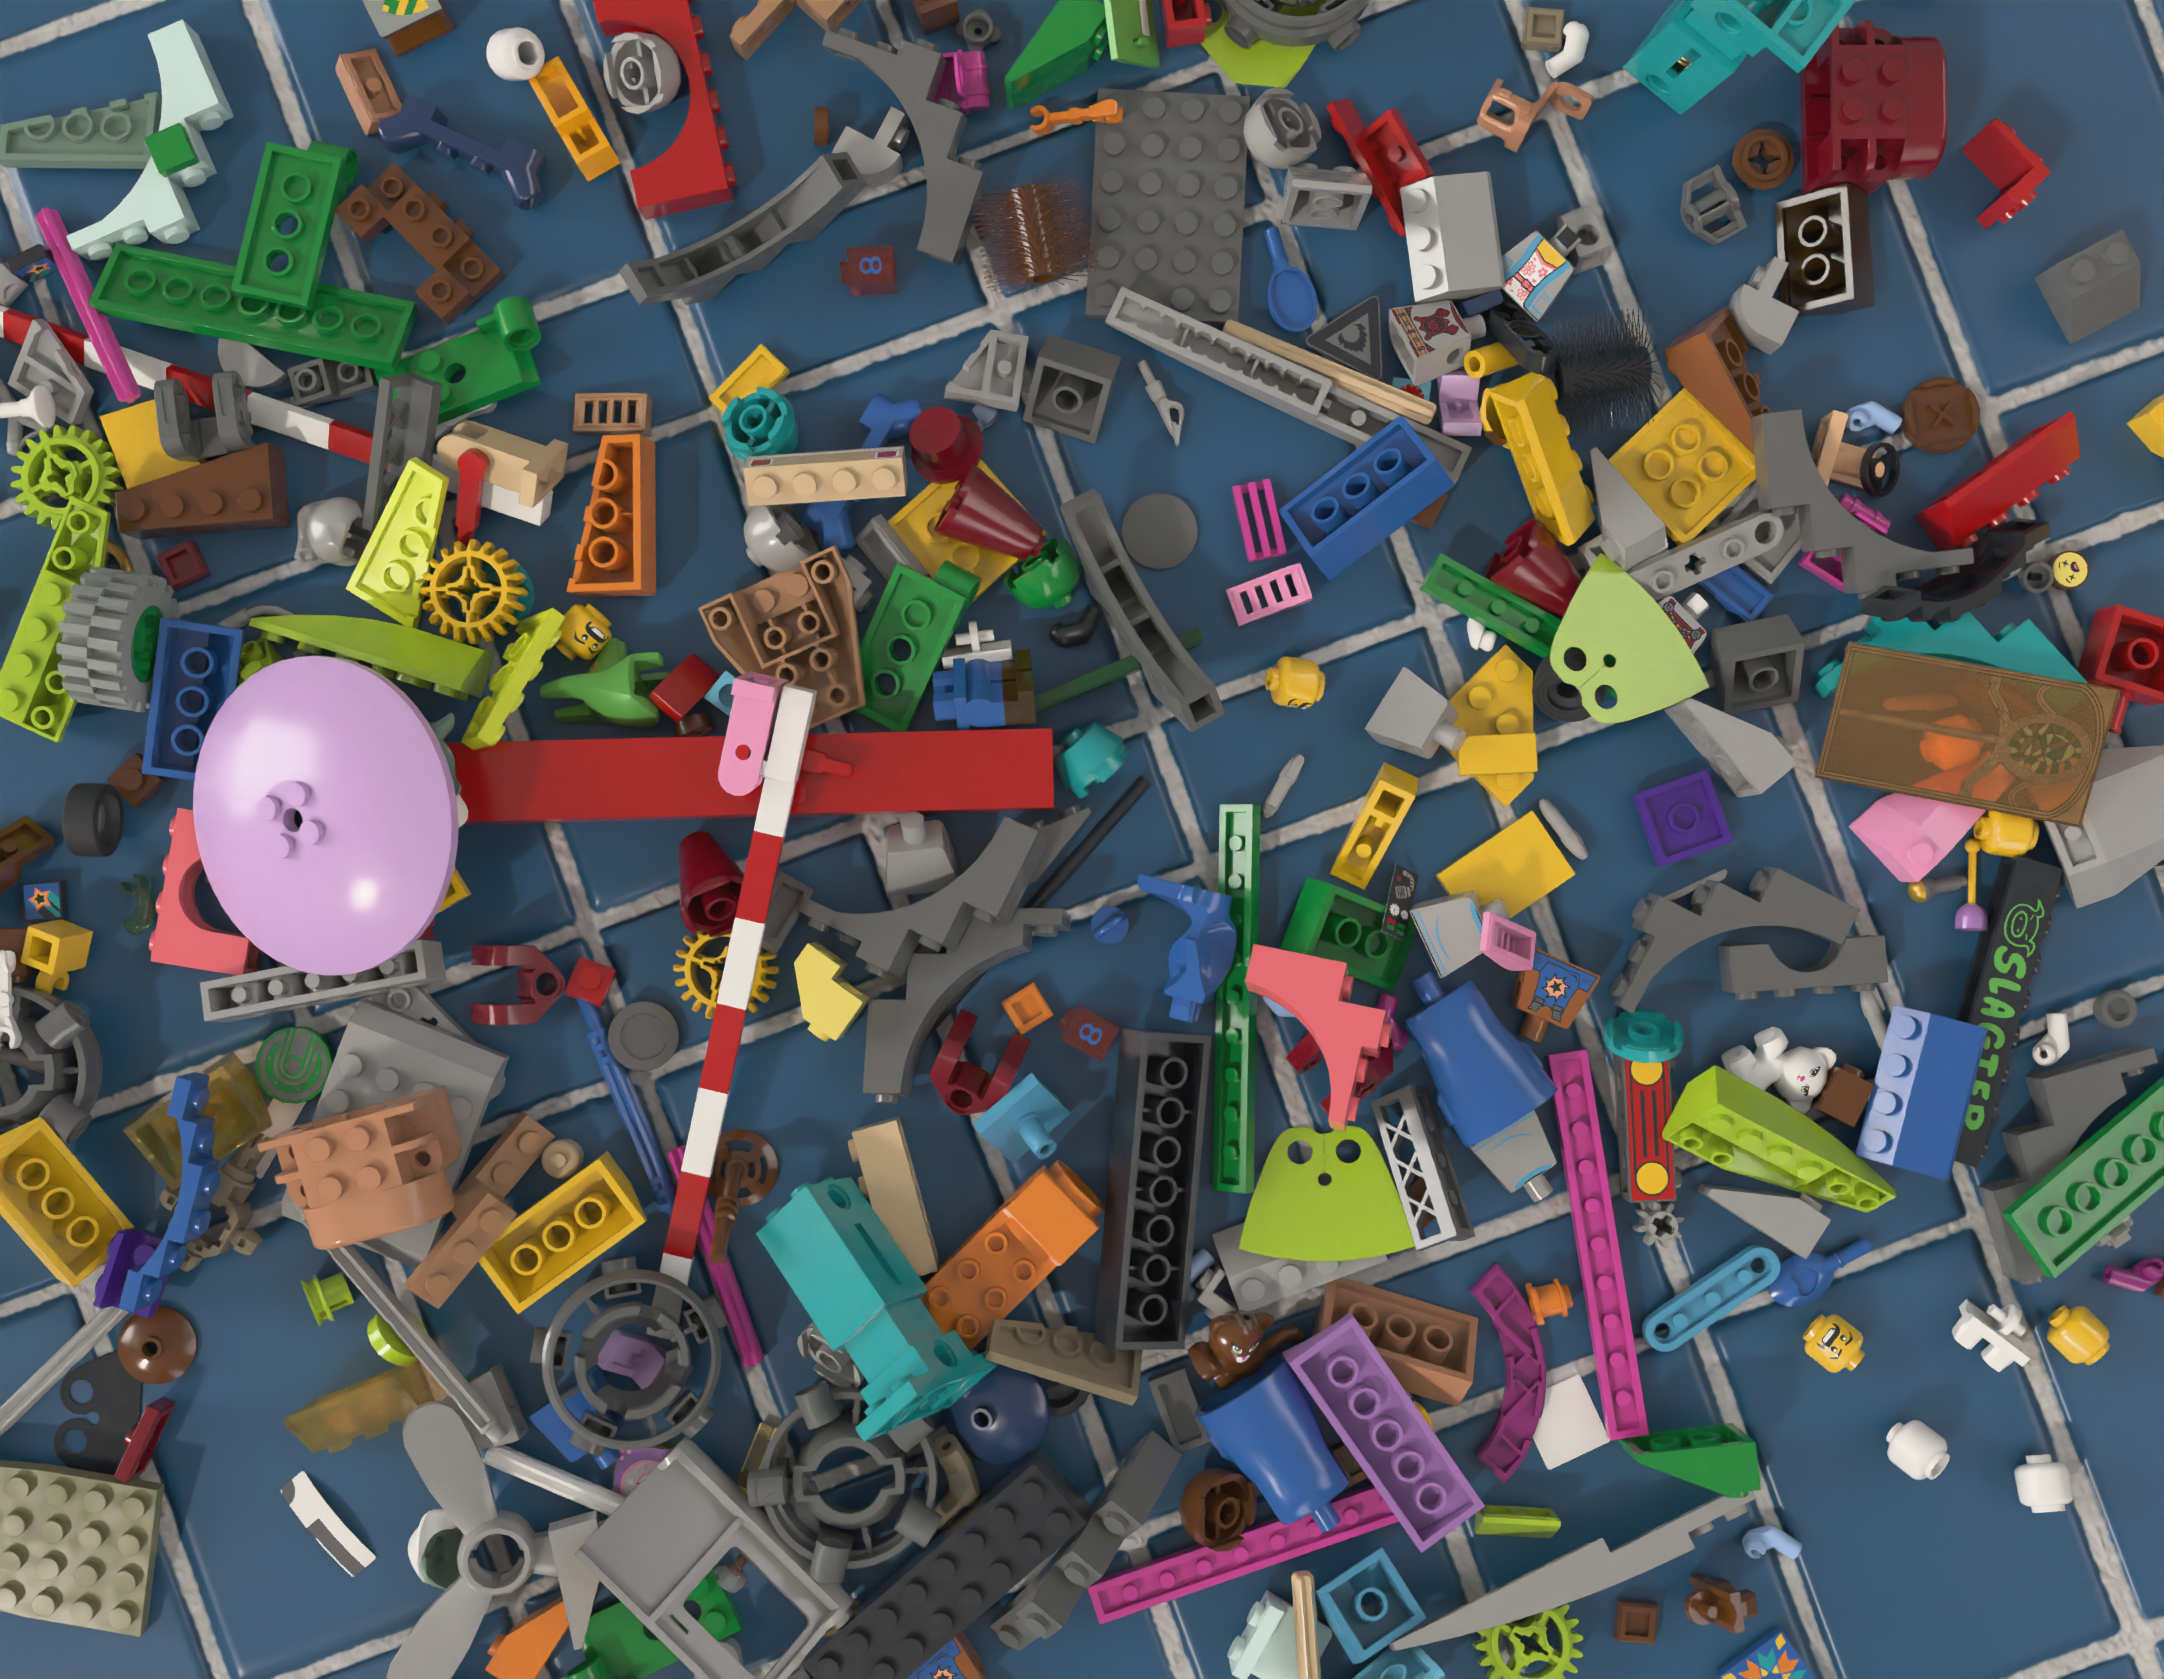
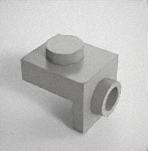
M848 555L846 559L842 558L855 590L853 593L855 611L863 613L874 600L875 595L872 591L876 587L870 579L863 575L867 568L854 557Z
M1219 1263L1212 1270L1207 1267L1206 1271L1198 1277L1194 1285L1198 1288L1196 1294L1197 1301L1207 1307L1204 1313L1211 1319L1229 1311L1239 1310L1237 1304L1215 1289L1226 1274L1223 1266Z

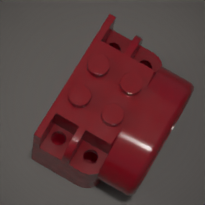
M1861 20L1854 28H1839L1838 23L1807 66L1800 71L1802 195L1849 183L1867 191L1869 197L1888 180H1923L1932 175L1942 158L1948 133V66L1946 52L1939 39L1933 36L1893 37L1885 29L1874 28L1871 20Z

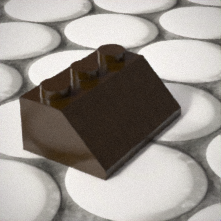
M1844 183L1774 203L1778 258L1789 263L1779 282L1781 302L1798 310L1797 317L1839 315L1875 306L1868 192L1849 183Z

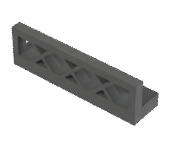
M410 372L380 378L362 528L369 531L375 530L381 516H378L379 507L384 501V511L409 459L417 457L429 466H432L442 391L441 383ZM398 387L397 398L392 404L394 388ZM393 427L392 436L388 441V433ZM388 465V472L383 478L384 469Z
M1408 1085L1371 1101L1416 1250L1423 1251L1447 1241H1464L1475 1237L1428 1088ZM1400 1101L1404 1114L1399 1126L1390 1123L1385 1107ZM1404 1137L1411 1140L1415 1148L1410 1163L1402 1160L1399 1154V1147ZM1415 1174L1424 1178L1427 1186L1422 1201L1413 1197L1410 1189ZM1427 1212L1436 1216L1441 1233L1428 1238L1425 1237L1422 1222Z

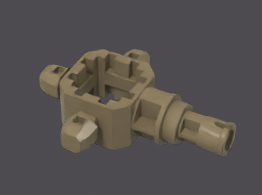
M250 1130L236 1157L229 1159L225 1166H221L218 1169V1173L221 1176L220 1184L216 1193L211 1197L210 1202L219 1208L224 1207L227 1209L225 1213L230 1216L227 1220L230 1224L222 1232L218 1239L219 1241L215 1243L212 1241L213 1238L204 1233L201 1237L189 1241L186 1245L185 1259L179 1267L183 1271L188 1272L194 1269L203 1258L219 1255L231 1249L244 1255H253L263 1243L261 1236L251 1228L245 1229L253 1217L251 1204L246 1199L256 1184L254 1179L258 1173L255 1169L266 1151L259 1152L257 1144L269 1139L268 1136L263 1140L261 1139L264 1136L263 1133ZM166 1186L159 1197L162 1206L171 1212L175 1211L180 1186Z

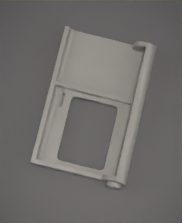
M686 1436L676 1444L574 1554L699 1679H755L684 1608V1601L730 1548L739 1550L807 1618L806 1628L763 1679H787L827 1630L832 1626L837 1630L840 1629L854 1613L850 1608L854 1600L838 1584H827L812 1579L809 1576L811 1560L792 1549L775 1530L768 1515L759 1506L750 1507L748 1495Z

